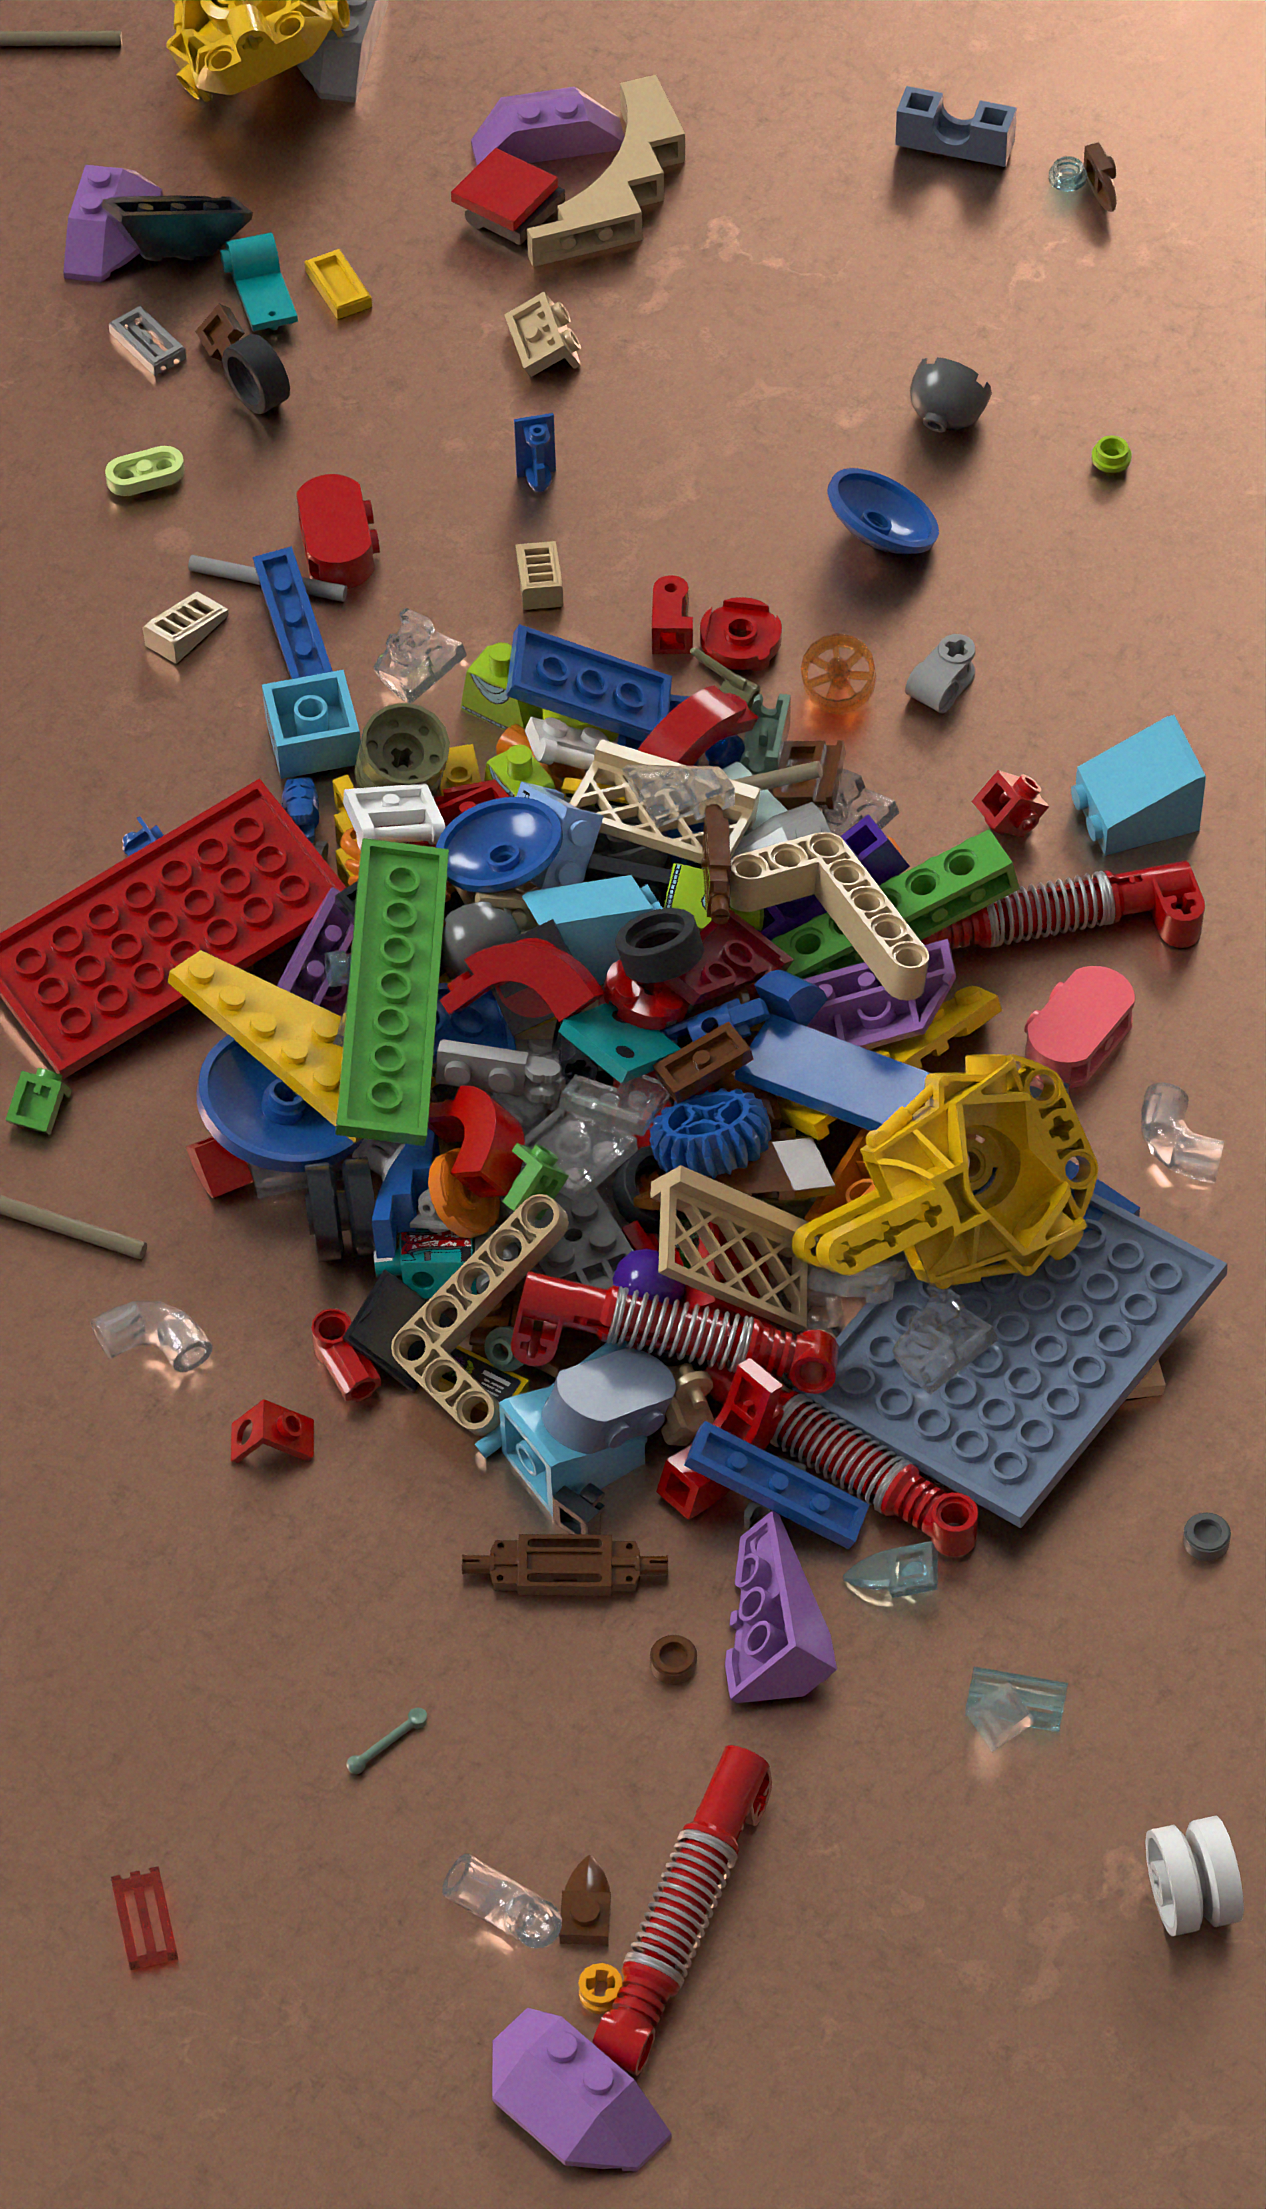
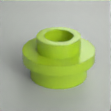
M1110 435L1101 438L1092 450L1091 458L1093 464L1098 469L1104 472L1116 473L1125 470L1130 465L1132 452L1123 438Z

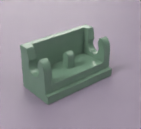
M758 694L754 698L752 712L759 719L752 731L745 733L739 763L745 766L752 775L778 770L784 741H787L790 729L791 695L779 694L776 708L774 709L763 706L764 699L762 694Z

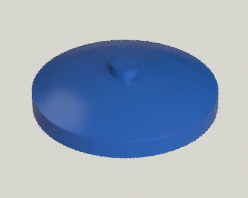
M230 1035L220 1040L206 1056L200 1070L196 1091L197 1106L201 1119L207 1130L221 1146L247 1163L279 1172H305V1165L328 1162L332 1166L352 1154L364 1140L362 1138L357 1143H354L347 1136L335 1135L336 1127Z

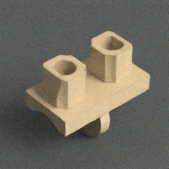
M684 1363L678 1366H667L676 1384L675 1394L665 1413L668 1421L661 1429L664 1440L668 1445L687 1446L694 1439L704 1421L711 1424L715 1421L705 1398L713 1388L710 1375L704 1371H694L692 1364Z

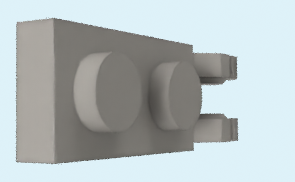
M443 1039L442 1041L440 1040L437 1050L436 1083L458 1087L474 1086L484 1091L522 1097L525 1095L531 1102L550 1104V1102L554 1103L555 1100H558L560 1096V1086L556 1080H559V1077H561L562 1069L556 1060L528 1055L529 1052Z

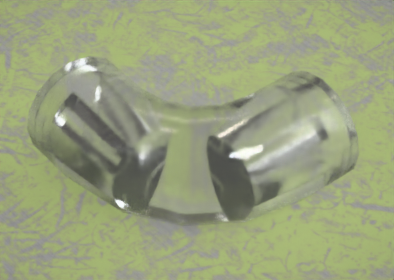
M1170 1083L1152 1084L1145 1092L1141 1108L1142 1136L1151 1154L1173 1172L1194 1180L1215 1184L1225 1141L1200 1136L1187 1128L1185 1115L1189 1099L1184 1090Z
M133 1301L111 1308L90 1319L95 1337L110 1359L131 1348L140 1345H151L160 1349L165 1354L175 1371L188 1372L203 1364L212 1353L213 1345L201 1327L183 1310L160 1301Z
M470 1854L460 1856L445 1877L442 1886L444 1897L525 1946L534 1949L544 1948L552 1944L559 1936L562 1928V1917L556 1906Z

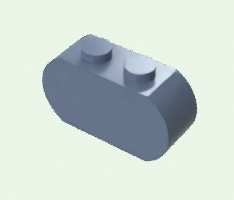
M626 1347L560 1371L555 1380L552 1393L543 1406L542 1420L545 1428L554 1439L577 1452L592 1454L608 1447L617 1448L632 1438L640 1435L649 1436L663 1425L665 1421L664 1415L675 1394V1380L667 1366L659 1359L645 1351Z

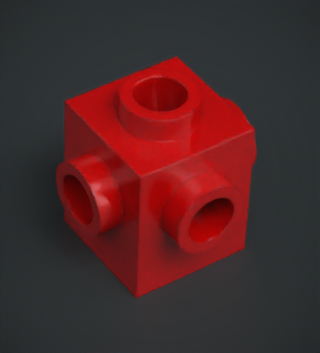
M999 770L971 801L985 817L986 824L1000 835L1009 833L1022 838L1037 826L1040 817L1049 808L1048 804L1039 795L1041 788L1033 779L1024 774L1018 777Z

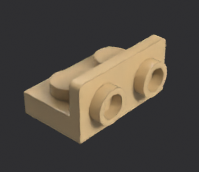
M542 292L504 314L522 365L531 377L563 358L574 369L581 366L576 352L581 349V346L573 331L567 328L566 324L571 322L561 302L554 304L548 295Z

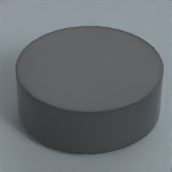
M1208 1512L1199 1513L1187 1521L1184 1527L1183 1544L1186 1551L1196 1559L1203 1561L1216 1560L1227 1552L1230 1544L1231 1530L1228 1523L1221 1516Z

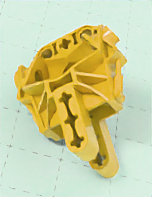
M172 0L175 4L173 27L176 33L166 42V47L180 68L176 77L181 85L195 99L200 100L202 98L207 103L212 100V93L237 94L306 61L315 54L329 31H334L339 39L344 37L341 29L349 27L350 10L347 0Z
M1004 1054L966 1055L965 1073L928 1074L925 1078V1088L905 1108L901 1106L877 1130L870 1131L866 1136L867 1145L860 1149L865 1166L875 1185V1190L802 1225L794 1233L791 1246L797 1259L816 1267H823L842 1275L857 1274L904 1251L917 1280L927 1282L939 1289H947L952 1285L979 1282L982 1277L1009 1273L1030 1276L1038 1269L1048 1255H1051L1056 1261L1061 1260L1077 1246L1083 1236V1230L1087 1227L1083 1217L1093 1195L1099 1170L1097 1159L1062 1079L1052 1069L1015 1054L1007 1056ZM1016 1064L1021 1067L1019 1070H1017ZM1039 1075L1043 1080L1044 1088L1040 1096L1033 1098L1029 1089L1030 1082L1035 1076ZM966 1134L978 1135L984 1141L980 1143L977 1140L966 1139ZM968 1156H969V1160H970L969 1168H968ZM1076 1157L1079 1162V1171L1074 1178L1069 1180L1065 1167L1069 1159ZM993 1167H997L995 1178L990 1186L981 1193L973 1195L972 1191L985 1185L992 1175ZM1070 1188L1074 1189V1198L1071 1195ZM814 1237H819L820 1240L817 1243L816 1253H813L810 1248L816 1245ZM996 1261H999L1001 1263L997 1265L985 1266Z

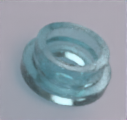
M1061 157L1054 162L1049 170L1050 184L1061 191L1070 192L1078 190L1085 185L1087 180V171L1083 163L1075 157Z

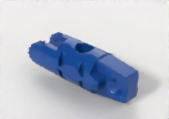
M312 778L287 779L282 793L281 806L308 840L313 843L315 829L319 824L320 810L319 796Z
M737 998L659 1031L671 1041L690 1034L694 1042L711 1032L713 1025L718 1024V1027L729 1021L743 1039L752 1035L750 1027L764 1022L771 1017L766 1003L762 999L757 998L741 1004Z

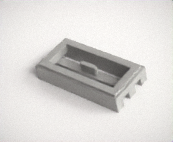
M141 306L109 323L110 333L154 376L161 373V366L164 365L168 369L174 366V359L177 358L181 362L187 358L186 349ZM136 319L167 349V351H163L152 340V337L145 330L140 329L133 321Z

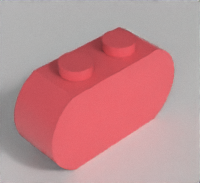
M1087 966L1076 969L1065 983L1060 981L1054 987L1045 1007L1041 1011L1035 1010L1028 1018L1024 1028V1032L1027 1033L1026 1058L1057 1072L1062 1082L1070 1084L1069 1088L1085 1085L1132 1028V1009L1134 1007L1135 995L1130 982L1119 972L1107 967ZM1039 1075L1035 1076V1078H1037L1039 1081L1043 1083V1080Z

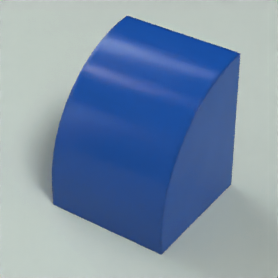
M774 970L767 973L754 985L760 999L765 1001L769 1014L772 1013L804 1026L810 1023L828 1000L825 992L820 987L783 970Z

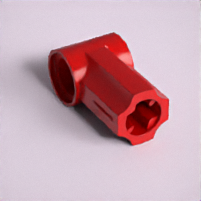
M330 1308L323 1310L315 1316L311 1327L316 1358L325 1364L346 1402H360L371 1397L372 1393L381 1386L380 1376L368 1358L342 1340L343 1335L352 1322L351 1318L340 1309ZM331 1335L340 1336V1338L335 1340L326 1339V1337Z

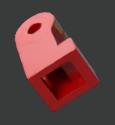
M663 576L654 583L652 654H691L690 650L693 648V617H687L689 613L688 583L679 576Z

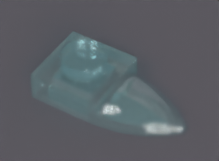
M932 1541L888 1549L858 1562L843 1575V1580L864 1589L888 1590L893 1598L938 1590V1551Z

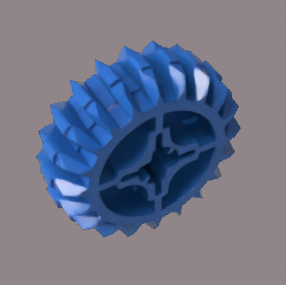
M721 1088L717 1092L706 1090L703 1094L692 1095L679 1104L674 1101L673 1107H665L661 1110V1115L653 1119V1126L649 1129L653 1155L658 1162L659 1168L665 1169L666 1173L681 1165L704 1176H712L713 1179L723 1173L730 1175L731 1171L736 1168H746L748 1161L758 1160L760 1153L769 1148L768 1142L772 1139L769 1116L762 1100L756 1099L754 1093H743L741 1089H735L731 1092H727L725 1088Z

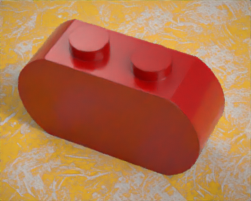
M325 474L308 480L298 489L296 497L299 524L310 579L345 585L347 589L357 587L367 581L373 574V554L380 553L377 529L369 530L368 524H374L371 500L363 501L360 484L344 475Z

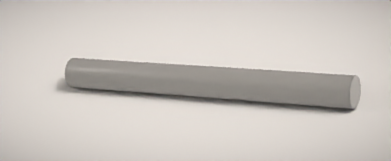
M191 555L189 559V571L260 585L255 567ZM302 577L308 595L345 601L347 586Z

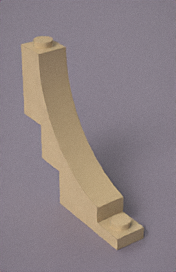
M656 75L620 83L621 113L626 124V133L620 150L611 165L594 183L575 197L558 205V221L527 229L528 257L533 267L643 240L642 211L640 206L664 201V172L662 167L685 162V132Z

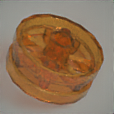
M840 633L823 636L812 643L803 655L800 670L805 693L815 706L825 712L842 714L855 711L864 705L873 694L877 680L873 655L865 643L854 636ZM839 648L852 649L855 652L845 661L840 657ZM833 649L834 658L829 662L818 657L825 651ZM862 657L865 658L869 666V672L849 670ZM812 663L828 672L808 679V672ZM850 679L864 680L867 683L861 691L856 693L850 685ZM830 682L826 698L813 690V687ZM845 689L850 697L834 700L837 690Z

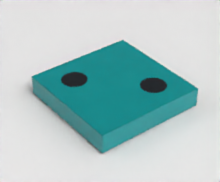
M611 1001L608 1005L605 1003L564 1019L558 1031L622 1084L654 1071V1064L681 1049L659 1030L643 1029L623 1021L617 1016L618 1008Z

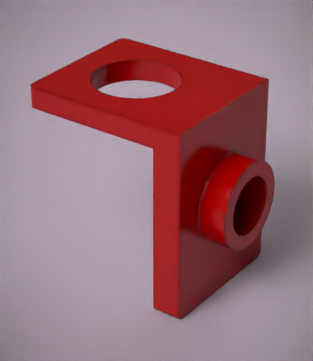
M263 1399L232 1423L231 1461L239 1463L263 1444L308 1461L314 1457V1420ZM252 1422V1433L248 1441L243 1445L242 1437L244 1431Z

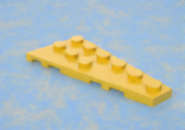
M201 950L170 970L168 983L223 1031L233 1037L237 1043L336 1127L345 1018ZM432 1064L431 1088L438 1084L436 1083L437 1064ZM348 1137L354 1143H357L359 1140L362 1139L356 1137Z
M977 986L960 989L954 994L955 998L941 1004L925 1034L868 1050L921 1069L923 1067L920 1059L930 1053L933 1056H940L949 1049L947 1040L951 1037L969 1035L1002 1011L998 995ZM776 1095L782 1122L819 1141L830 1134L827 1125L838 1118Z

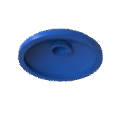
M847 468L835 473L829 482L827 492L833 511L848 531L864 544L881 551L910 555L929 550L937 540L939 527L931 510L918 496L893 479L870 470Z
M505 797L478 804L457 816L441 833L436 848L449 849L447 881L450 884L472 892L496 893L519 887L540 875L557 856L562 845L563 831L557 814L545 803L526 797Z

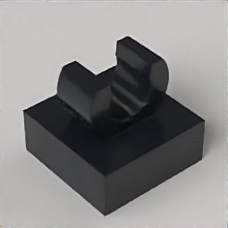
M589 1483L579 1494H576L564 1485L553 1496V1522L569 1534L601 1535L600 1515L605 1510V1505L599 1501L605 1496V1492L594 1484Z

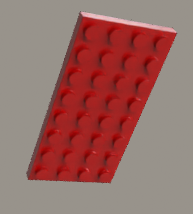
M259 778L0 933V997L56 1073L63 1076V1080L190 1003L189 1000L168 983L170 970L200 950L244 970L303 934L332 887L339 891L347 887Z

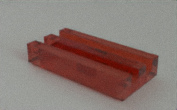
M159 1866L149 1868L150 1873L140 1875V1871L130 1872L131 1877L121 1879L120 1875L111 1877L130 1970L178 1960ZM153 1886L166 1950L158 1952L156 1951L143 1888ZM134 1890L147 1954L137 1956L124 1892Z

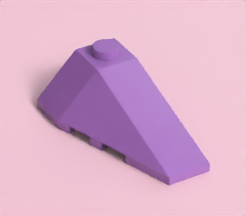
M772 1510L740 1537L735 1585L741 1588L739 1610L731 1612L730 1626L736 1629L734 1648L726 1650L725 1658L730 1699L736 1703L802 1697L821 1682L827 1680L837 1670L831 1634L779 1514Z

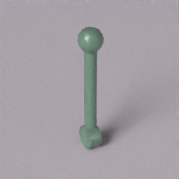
M419 1707L411 1709L407 1721L360 1756L353 1755L348 1759L346 1765L349 1772L352 1774L361 1773L365 1768V1763L409 1730L424 1727L427 1724V1712Z

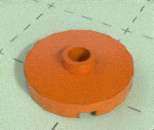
M455 1148L437 1156L430 1166L428 1178L429 1192L437 1215L446 1227L459 1237L472 1239L488 1232L489 1227L496 1224L499 1218L500 1199L499 1196L479 1198L450 1174L461 1148Z

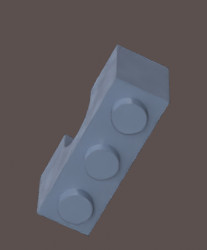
M906 86L896 111L895 145L1006 167L1015 142L1017 107L980 100L974 117L969 120H961L951 116L943 106V93Z

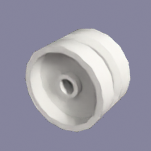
M1217 1815L1191 1821L1186 1831V1837L1175 1825L1147 1831L1145 1840L1146 1860L1151 1887L1161 1920L1166 1931L1172 1937L1198 1931L1203 1916L1214 1927L1242 1921L1244 1903L1240 1872L1229 1834Z

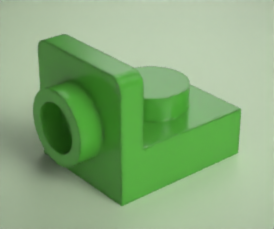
M37 1068L36 1074L21 1070L5 1121L51 1135L62 1098H70L72 1089L61 1082L63 1076L56 1072Z
M517 1143L512 1152L527 1164L521 1174L516 1177L512 1188L502 1201L513 1211L533 1195L543 1194L555 1199L569 1177L567 1173L556 1165L559 1158L547 1148L536 1144L531 1149ZM548 1209L539 1212L535 1219L541 1221Z

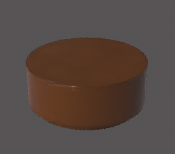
M668 1635L657 1640L650 1651V1668L653 1675L666 1684H681L688 1681L697 1669V1650L694 1644L689 1639L679 1635Z

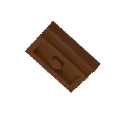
M838 740L837 745H826L825 741H784L778 770L819 761L823 776L817 779L776 787L773 789L772 795L787 810L813 802L815 805H827L828 809H834L846 755L844 740Z

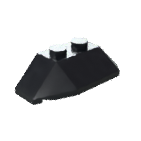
M187 195L120 196L103 199L102 208L127 242L136 248L143 258L151 261H161L163 257L194 260L196 256H212L226 241H229L249 223L253 216L251 210L232 196H222L221 198Z

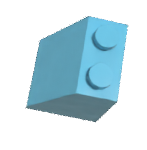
M1171 715L1078 766L1076 785L1071 787V795L1076 809L1083 810L1086 816V825L1092 841L1098 840L1106 856L1200 831L1206 775L1175 715Z
M632 875L534 890L522 895L538 925L554 919L572 956L589 970L600 986L604 984L610 966L620 959L615 944L619 930L627 922L643 913L663 909L648 884L639 888Z
M554 1385L509 1397L499 1402L502 1453L552 1516L553 1496L564 1485L576 1494H579L589 1483L594 1484L599 1489L606 1487L645 1464V1443L647 1442V1436L640 1435L625 1441L617 1448L608 1447L592 1454L577 1452L562 1445L551 1436L542 1420L543 1406L547 1398L550 1397Z

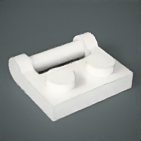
M530 717L525 729L536 760L548 765L557 762L589 770L594 761L595 749L600 740L609 741L607 736L599 730L588 727L580 730L569 727L564 722L555 718L542 720Z
M427 783L344 790L343 805L356 832L359 849H361L363 838L397 843L429 841L433 845L437 844L441 833L446 828Z

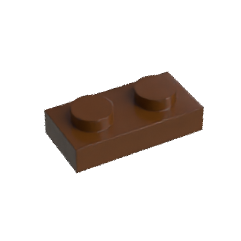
M728 1021L653 1065L656 1077L677 1104L753 1061L754 1058L751 1048Z

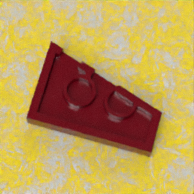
M729 908L730 916L727 923L716 924L711 920L699 932L705 949L701 960L688 972L663 983L694 1006L755 983L771 971H787L794 959Z

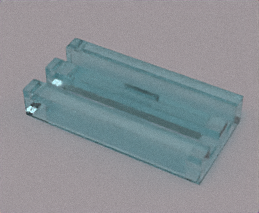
M974 1666L965 1716L1060 1732L1068 1683ZM978 1698L1007 1702L1009 1706L978 1701ZM1025 1706H1030L1035 1708L1052 1710L1053 1714L1026 1710L1021 1708H1025Z

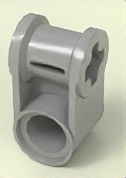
M952 634L943 638L926 659L913 669L907 680L905 693L940 713H945L949 710L956 698L975 678V667L971 662L975 656L973 640L962 634Z

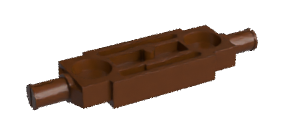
M710 804L705 808L703 858L701 860L704 877L706 916L711 917L714 923L724 924L728 922L730 916L728 908L730 905L731 876L728 818H723L721 806Z
M519 1534L518 1540H495L490 1550V1555L462 1554V1574H490L495 1591H518V1595L612 1596V1591L635 1592L640 1575L668 1576V1555L640 1556V1550L636 1541H612V1535Z

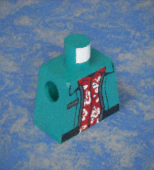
M416 1228V1231L400 1232V1248L396 1249L395 1258L377 1259L376 1251H374L376 1277L379 1278L384 1269L394 1276L402 1275L405 1285L421 1297L431 1298L474 1254V1238L459 1237L451 1230L435 1233L427 1228ZM477 1278L474 1279L471 1285V1292L474 1295L478 1294L476 1288Z

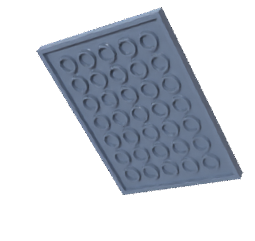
M993 1167L992 1175L985 1185L972 1191L973 1195L981 1193L990 1186L995 1178L997 1167ZM1070 1188L1071 1194L1074 1195V1189ZM1093 1193L1089 1204L1104 1212L1099 1221L1085 1219L1086 1228H1092L1093 1230L1083 1233L1077 1246L1061 1260L1056 1261L1051 1255H1048L1038 1269L1030 1276L1009 1273L982 1277L979 1282L952 1285L947 1289H939L927 1282L917 1280L907 1257H905L836 1338L839 1345L836 1379L833 1386L826 1392L819 1394L805 1393L797 1387H794L793 1391L804 1394L809 1399H812L813 1404H820L822 1409H828L830 1414L837 1415L838 1420L843 1419L847 1425H854L855 1430H861L863 1435H869L872 1441H879L880 1446H887L888 1451L896 1452L897 1457L902 1456L904 1459L909 1460L922 1473L958 1493L969 1496L975 1503L1022 1528L1227 1275V1263ZM996 1261L985 1266L997 1265L1001 1263L999 1261Z

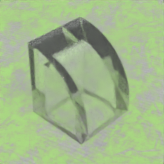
M1009 1681L968 1707L965 1711L991 1752L1016 1737L1035 1722Z

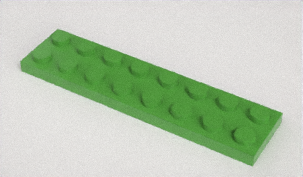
M367 838L362 839L335 1135L425 1146L428 1129L449 849Z

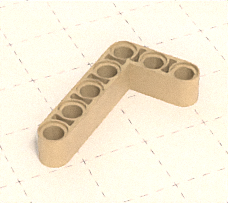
M829 832L815 833L742 853L731 860L730 906L732 908L751 912L814 894L892 997L907 1001L914 1000L924 993L929 961L928 950L840 836Z
M537 1194L526 1199L397 1332L392 1340L391 1350L395 1360L460 1425L476 1436L484 1437L500 1425L499 1401L450 1353L566 1233L569 1224L568 1216L564 1209L548 1195ZM552 1209L554 1213L552 1222L545 1228H535L534 1222L537 1214L542 1210ZM512 1242H521L522 1249L518 1258L509 1262L504 1261L503 1251L506 1246ZM480 1275H489L490 1282L486 1291L477 1295L472 1294L471 1285L474 1279ZM447 1308H457L458 1315L454 1324L446 1328L440 1327L439 1319L442 1312ZM423 1340L426 1346L424 1354L418 1360L409 1361L407 1355L409 1347L415 1341ZM455 1371L457 1375L455 1386L447 1392H440L439 1380L446 1372ZM486 1402L489 1408L487 1417L480 1423H472L470 1420L472 1408L478 1403Z

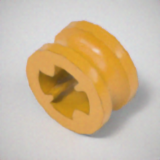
M605 1963L592 1964L585 1968L578 1982L580 2002L585 2009L595 2014H605L610 2009H614L612 2007L614 2000L619 1998L617 1993L620 1987H623L622 1976L619 1971L610 1964ZM597 1981L607 1982L605 1996H595L594 1989L596 1988Z

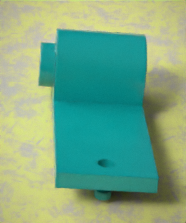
M272 232L226 241V249L220 250L224 273L231 272L252 330L257 331L267 328L276 330L278 326L298 322V315L280 271L278 251Z

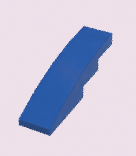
M429 1128L427 1129L425 1146L405 1144L389 1168L378 1192L372 1216L377 1259L395 1258L398 1232L416 1231V1228H410V1223L418 1214V1199L420 1195L429 1189L430 1166L435 1158L441 1155L438 1135Z

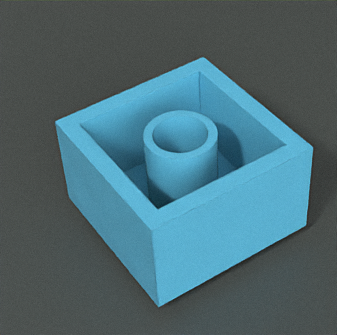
M344 670L262 685L265 718L281 779L356 765L361 743L360 731Z

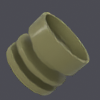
M398 703L385 706L373 714L363 729L357 754L355 777L358 787L370 788L427 783L434 797L440 787L443 771L448 760L450 741L446 727L434 713L420 705Z

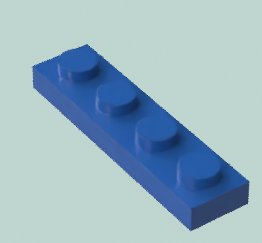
M292 546L254 556V567L290 678L295 679L333 672Z
M704 1421L699 1427L684 1463V1466L847 1549L856 1542L870 1505L707 1421Z

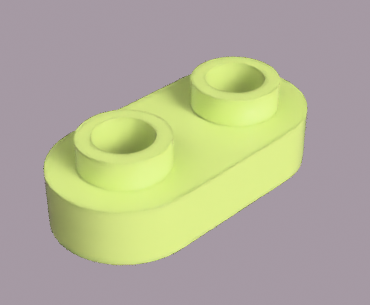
M158 446L117 457L110 461L105 469L107 487L111 492L120 496H131L172 485L178 482L185 472L182 453L171 446Z

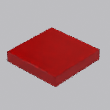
M495 148L451 191V202L514 232L558 188V177Z

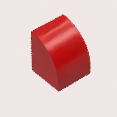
M213 1136L186 1146L196 1174L212 1198L254 1182L247 1162L227 1151Z

